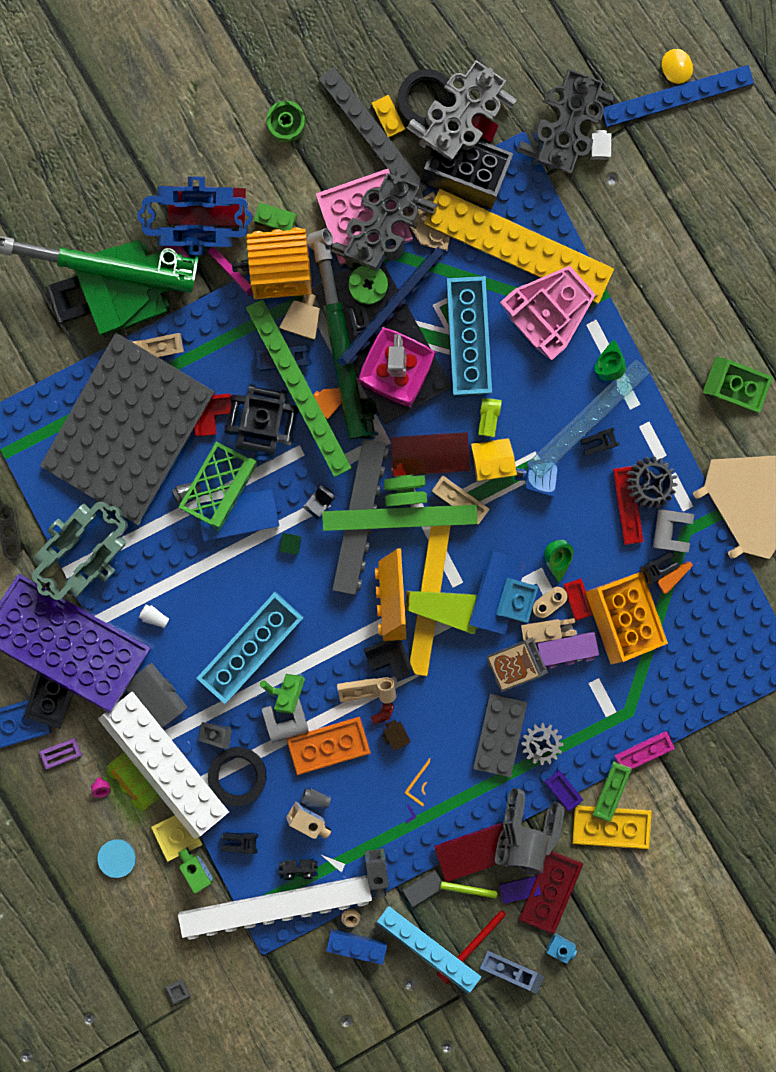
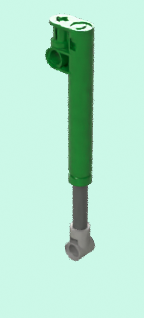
M0 236V254L12 256V254L56 262L58 267H67L68 269L188 293L193 291L198 263L197 256L194 259L187 258L172 249H164L160 254L158 266L73 249L68 250V248L60 247V250L16 242L14 238ZM165 258H168V259H170L172 262H170V263H169V262H166V261H164V259H165Z

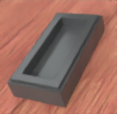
M433 870L403 889V892L412 907L441 890L440 883L442 880L436 870Z

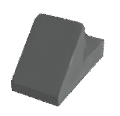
M202 722L198 741L228 749L232 732L231 727Z

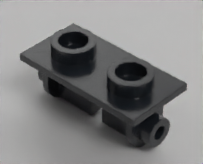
M314 859L300 860V867H296V860H283V862H279V870H283L279 871V877L283 878V880H294L295 877H302L305 880L314 879V877H318V871L314 870L318 869V862L314 861Z

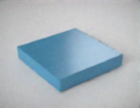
M507 578L496 615L528 623L538 586Z

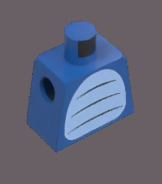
M560 460L530 461L527 463V469L516 468L517 475L514 480L525 481V489L556 497Z

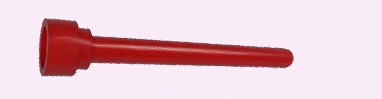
M499 911L457 958L464 962L502 921L506 913ZM440 972L436 974L445 984L448 985L451 982Z

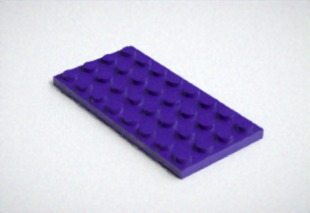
M21 574L17 575L0 600V651L108 713L112 712L151 651V648L67 600H55L50 595L40 594L37 584Z

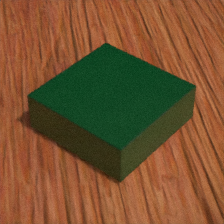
M282 533L279 552L299 555L302 536Z

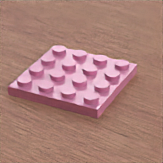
M389 169L316 193L326 226L332 233L333 244L338 242L348 246L350 240L346 228L352 218L363 222L372 219L374 212L367 208L365 209L361 205L362 198L370 188H380L387 173L390 174ZM374 199L372 203L377 202L378 199ZM389 202L386 208L392 210L397 204ZM403 222L393 225L392 233L404 238L403 244L413 241L408 225ZM355 232L353 235H359L361 232ZM373 234L369 237L368 240L370 242H376L379 239V236ZM337 255L340 266L347 264L344 257Z

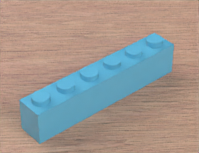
M388 906L376 922L378 926L467 994L472 991L480 980L481 976L391 907Z

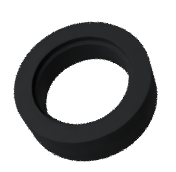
M421 69L408 75L402 82L398 92V107L401 115L408 123L414 119L429 129L430 126L426 122V117L418 116L409 107L408 94L410 90L420 82L429 81L436 83L444 91L446 98L445 107H452L455 104L456 98L453 93L444 88L449 79L443 73L433 69ZM438 113L437 115L433 116V118L435 120L441 119V116Z
M231 747L222 751L213 760L208 771L210 789L221 802L230 806H243L253 802L263 791L267 778L266 767L260 756L245 747ZM231 758L245 759L255 769V785L245 794L234 795L228 793L219 782L220 767Z

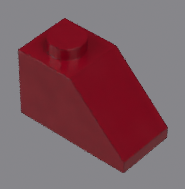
M475 114L471 119V123L483 133L480 139L492 143L499 125L482 114Z

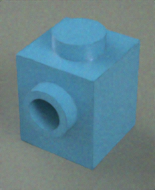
M556 933L553 934L545 949L549 955L566 964L569 959L572 961L577 953L575 943Z

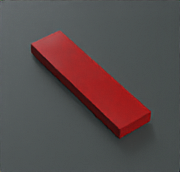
M631 466L613 469L624 545L644 542L638 503L634 502L636 496L630 497L629 494L632 490L626 489L627 486H630V483H627L625 480L631 478L627 474L628 471H633Z

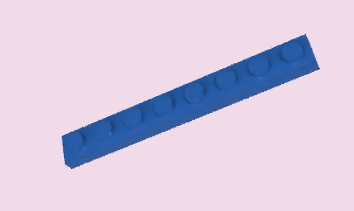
M746 65L604 107L603 118L606 128L753 85L754 81L750 67Z

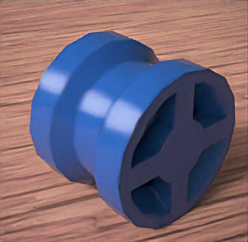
M256 451L255 460H274V456L266 452Z

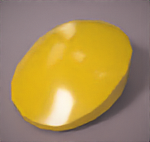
M672 49L666 52L662 59L663 73L672 83L681 84L691 78L693 64L690 56L683 50Z

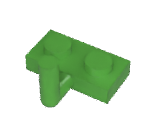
M285 674L281 689L272 687L265 680L260 682V687L270 695L278 696L274 707L277 712L294 714L305 678L300 675Z

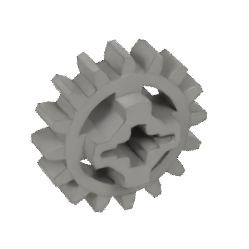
M541 723L539 728L534 724V730L528 728L529 734H523L526 741L521 742V745L526 746V748L522 751L523 753H529L527 759L533 757L534 764L538 760H540L541 765L544 764L545 760L551 764V758L553 757L557 760L556 753H562L558 749L559 746H563V743L559 742L562 736H556L558 730L554 729L552 731L551 724L547 728H545L544 723ZM544 731L540 736H533L537 732ZM550 735L554 737L555 745L550 743ZM543 739H545V743H546L549 747L543 746V747L540 749V746H539V744H538L536 741H541V742H542ZM530 743L534 744L536 748L534 753L530 749ZM544 752H551L549 755L541 757Z

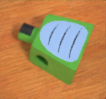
M188 847L178 852L183 861L179 867L194 894L213 882L214 877L199 854L193 856ZM190 864L195 865L196 870L191 869Z

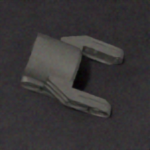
M513 788L508 795L503 822L504 830L500 832L498 837L495 863L504 868L519 866L523 874H543L545 857L551 853L560 839L565 807L557 801L551 803L546 812L543 832L521 827L526 797L523 790Z

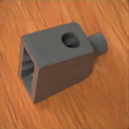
M384 848L365 851L369 888L374 890L375 897L386 896V888L389 887Z

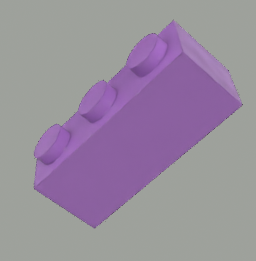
M595 632L537 643L538 651L546 669L555 668L557 663L562 662L565 665L575 664L577 659L582 658L584 661L595 660V656L599 655Z

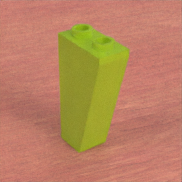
M406 591L405 610L471 634H475L476 629H478V627L469 625L477 595Z

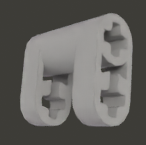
M658 509L653 548L689 553L690 543L673 541L672 533L674 522L693 524L694 514Z
M298 699L293 714L294 719L278 724L272 706L262 708L272 743L309 732L300 699Z

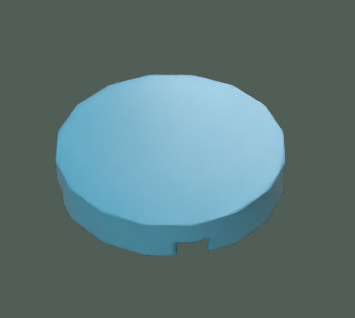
M121 839L110 840L101 847L98 853L97 861L99 868L110 877L120 878L126 876L136 864V853L130 843Z

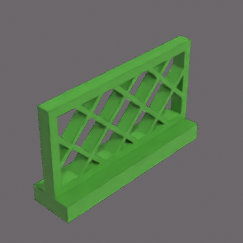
M216 441L180 503L179 509L220 531L256 469L257 461L247 458ZM219 448L225 451L227 458L216 461L214 454ZM238 458L244 461L241 468L232 469L230 460ZM228 461L230 471L219 473L217 464ZM215 465L217 474L206 477V468ZM232 474V484L223 486L221 477ZM219 477L221 487L210 490L208 480ZM205 481L208 491L197 494L196 485ZM222 490L224 498L222 501L214 503L211 493ZM209 494L212 503L201 506L198 497ZM197 499L199 507L194 509L185 507L188 500ZM213 507L215 513L211 520L203 516V509Z

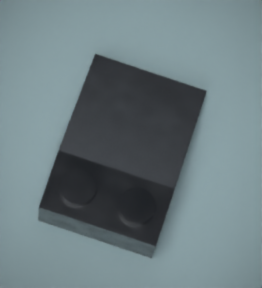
M37 672L24 717L61 729L74 693Z

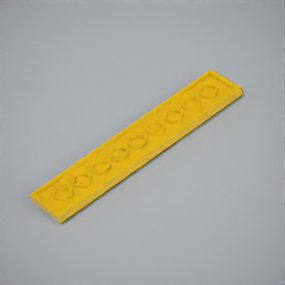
M439 189L433 202L438 204L437 211L433 215L428 213L423 225L539 278L571 266L596 294L592 302L599 304L614 268Z

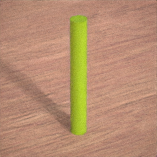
M442 881L440 883V889L495 899L497 897V891Z

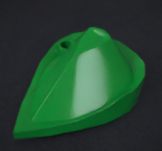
M615 340L605 348L595 364V372L600 380L603 381L620 379L626 371L625 358Z
M566 540L551 542L546 546L544 552L546 564L553 577L559 583L564 577L574 554L573 547Z

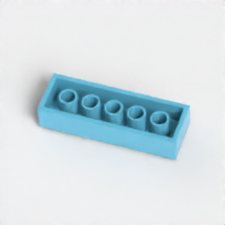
M486 276L447 278L453 396L491 394L492 381Z
M274 592L202 671L197 679L226 704L304 617L277 592Z

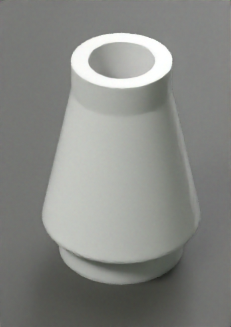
M145 605L139 615L142 622L165 628L169 620L152 605Z

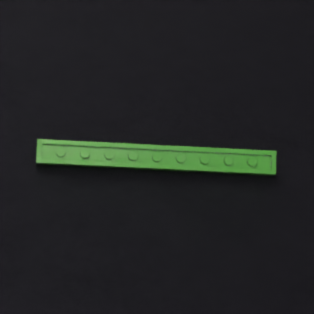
M261 299L246 307L251 320L334 478L351 470L352 468L264 300Z

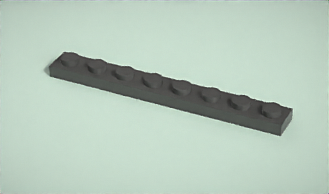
M333 67L320 77L319 81L386 168L389 169V172L394 176L399 173L402 179L419 185L422 193L427 190L426 185L420 182L419 176L337 70Z

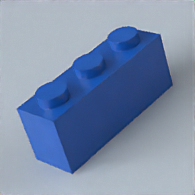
M331 929L326 951L383 965L387 942Z

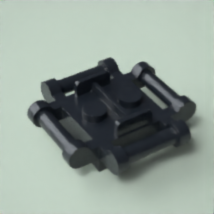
M249 384L246 396H231L232 405L228 424L225 426L224 432L231 435H239L236 449L242 450L245 448L266 452L269 455L275 456L277 442L285 445L293 444L292 434L299 409L295 405L285 404L287 391L281 390L280 392L263 389ZM244 404L240 427L235 424L239 405ZM283 412H288L285 435H281L279 431ZM248 436L270 440L271 444L265 445L244 441V438Z

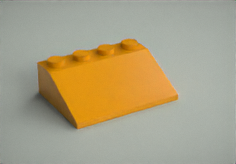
M396 549L378 561L379 568H375V579H379L380 586H376V596L381 599V605H377L378 617L382 616V623L378 624L379 635H383V641L406 640L401 549Z
M643 571L585 592L610 664L627 661L668 644Z

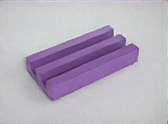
M76 737L39 751L46 769L82 756ZM73 743L71 748L47 757L45 756V753ZM76 751V754L50 764L47 762L63 754Z

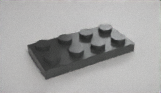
M489 694L473 769L511 777L528 702Z

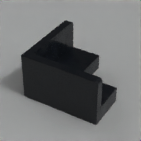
M402 640L382 641L363 649L372 672L391 665L397 682L415 675Z

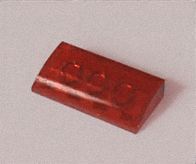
M468 432L391 437L393 476L470 471Z

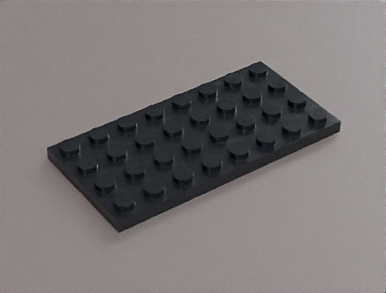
M383 262L380 269L387 277L388 289L381 302L373 306L365 305L369 322L398 290ZM356 264L354 269L350 267L334 276L338 302L343 305L350 345L355 339L348 308H354L355 314L358 317V325H363L362 315H360V306L362 304L353 299L349 290L350 276L355 269L363 266L360 264ZM366 281L364 288L372 289L373 283ZM323 284L312 288V294L316 296L315 299L326 316L324 312L326 300ZM406 303L399 309L396 307L392 311L393 317L387 323L384 321L380 325L381 327L401 333L430 348ZM368 339L370 341L368 346L356 353L358 357L354 361V368L358 377H360L364 362L375 340L371 341ZM434 357L430 370L411 408L381 396L365 386L364 388L369 397L375 401L377 411L384 424H387L447 391L452 386L438 360Z

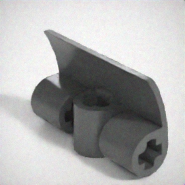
M150 663L135 675L126 688L129 694L133 692L161 728L188 708L176 693V689L171 682L163 677L153 663Z

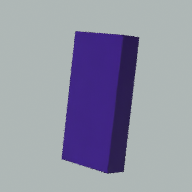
M560 770L544 781L568 812L583 801L582 797Z
M534 875L499 884L503 903L528 898L537 876ZM539 884L536 888L534 896L541 895Z

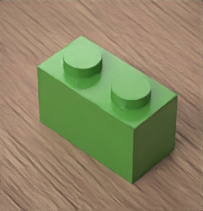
M259 202L254 223L273 230L287 231L294 228L297 215Z

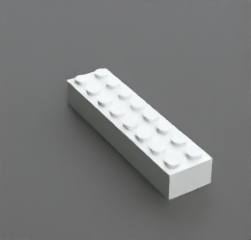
M133 692L118 702L111 713L106 712L98 719L194 839L200 837L229 813Z

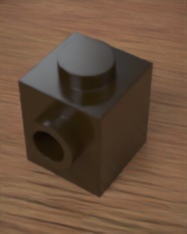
M394 719L385 724L386 728L383 729L384 734H382V737L387 745L391 744L394 751L411 743L401 720L397 722Z

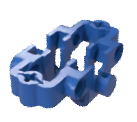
M188 176V186H158V196H147L143 199L142 208L138 211L137 218L142 223L144 234L158 236V245H188V255H205V246L232 247L233 237L245 236L248 232V225L253 220V214L248 209V201L245 198L233 197L232 187L205 186V177ZM193 180H199V186H193ZM178 191H182V201L178 202ZM152 202H158V204L175 205V207H215L239 204V210L234 217L235 222L239 225V230L215 228L213 225H176L175 227L152 229V222L155 221L157 216L155 209L152 208ZM243 206L245 215L249 216V219L245 220L244 228L242 219H239L243 212ZM146 209L148 211V214L152 215V217L148 218V221L146 220V217L142 216V214L146 212ZM178 230H182V239L178 241ZM193 245H199V251H193Z

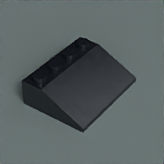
M464 135L465 141H473L472 137ZM479 140L470 150L460 148L452 161H450L432 148L420 182L492 210L513 153Z

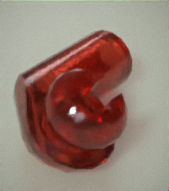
M392 702L382 703L380 713L371 716L373 725L391 718L394 710Z

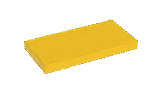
M577 805L574 807L572 844L649 849L651 810L616 808L613 818L609 822L593 816L595 806Z

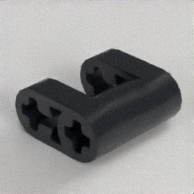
M77 276L46 286L58 324L91 314L88 303L70 308L65 292L81 287Z

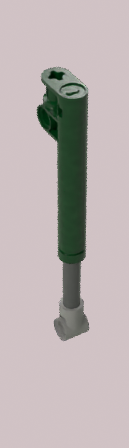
M325 228L309 234L307 242L309 247L314 250L315 261L319 264L326 300L324 312L326 314L325 318L348 438H372L379 436L378 432H375L373 420H375L374 415L377 411L376 403L371 398H360L354 362L343 366L337 362L339 357L350 346L343 305L338 302L331 266L333 258L330 245L333 243V236L330 230Z

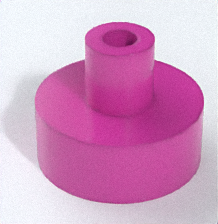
M96 778L95 783L91 785L92 796L102 798L111 793L109 782L103 781L102 778Z

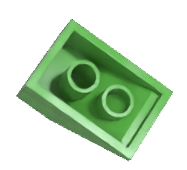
M715 356L703 393L760 413L773 377L729 359Z

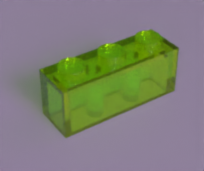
M125 752L106 766L108 768V775L113 780L117 779L121 784L119 788L125 795L129 794L133 800L131 802L138 810L141 808L144 811L160 798L159 794Z

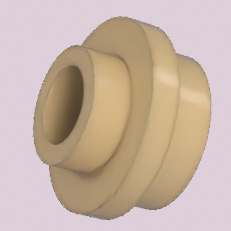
M355 909L345 910L341 915L342 923L347 927L357 926L360 921V913Z

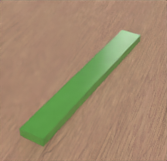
M477 505L322 511L323 531L478 524Z

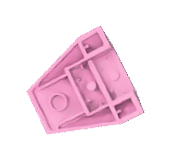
M568 266L514 289L500 304L510 321L535 349L550 360H553L567 347L596 294L572 267Z

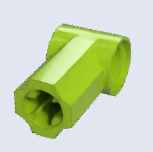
M482 398L478 435L495 437L497 418L500 415L502 400Z

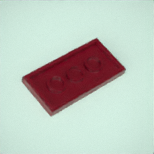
M233 188V197H243L246 199V188ZM178 191V202L182 201V191ZM239 204L215 207H175V205H168V225L239 227L234 219L236 212L239 210ZM244 206L242 215L239 216V219H242L243 227L245 223Z
M503 822L434 846L446 882L497 865L495 863V854L499 834L504 830Z
M553 850L549 855H546L543 874L536 875V880L521 911L519 921L555 934L583 863ZM539 884L541 895L534 896L536 888Z

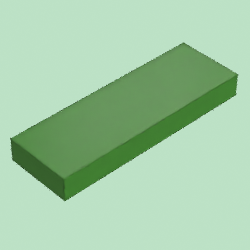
M613 761L593 811V816L611 822L632 770L630 767Z

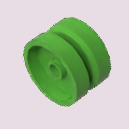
M403 475L395 476V478L383 479L384 489L386 491L396 490L397 493L385 496L386 507L427 503L426 492H414L415 488H423L426 485L425 476Z

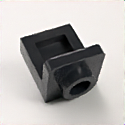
M320 485L303 508L318 520L322 515V511L329 507L335 496L330 489Z

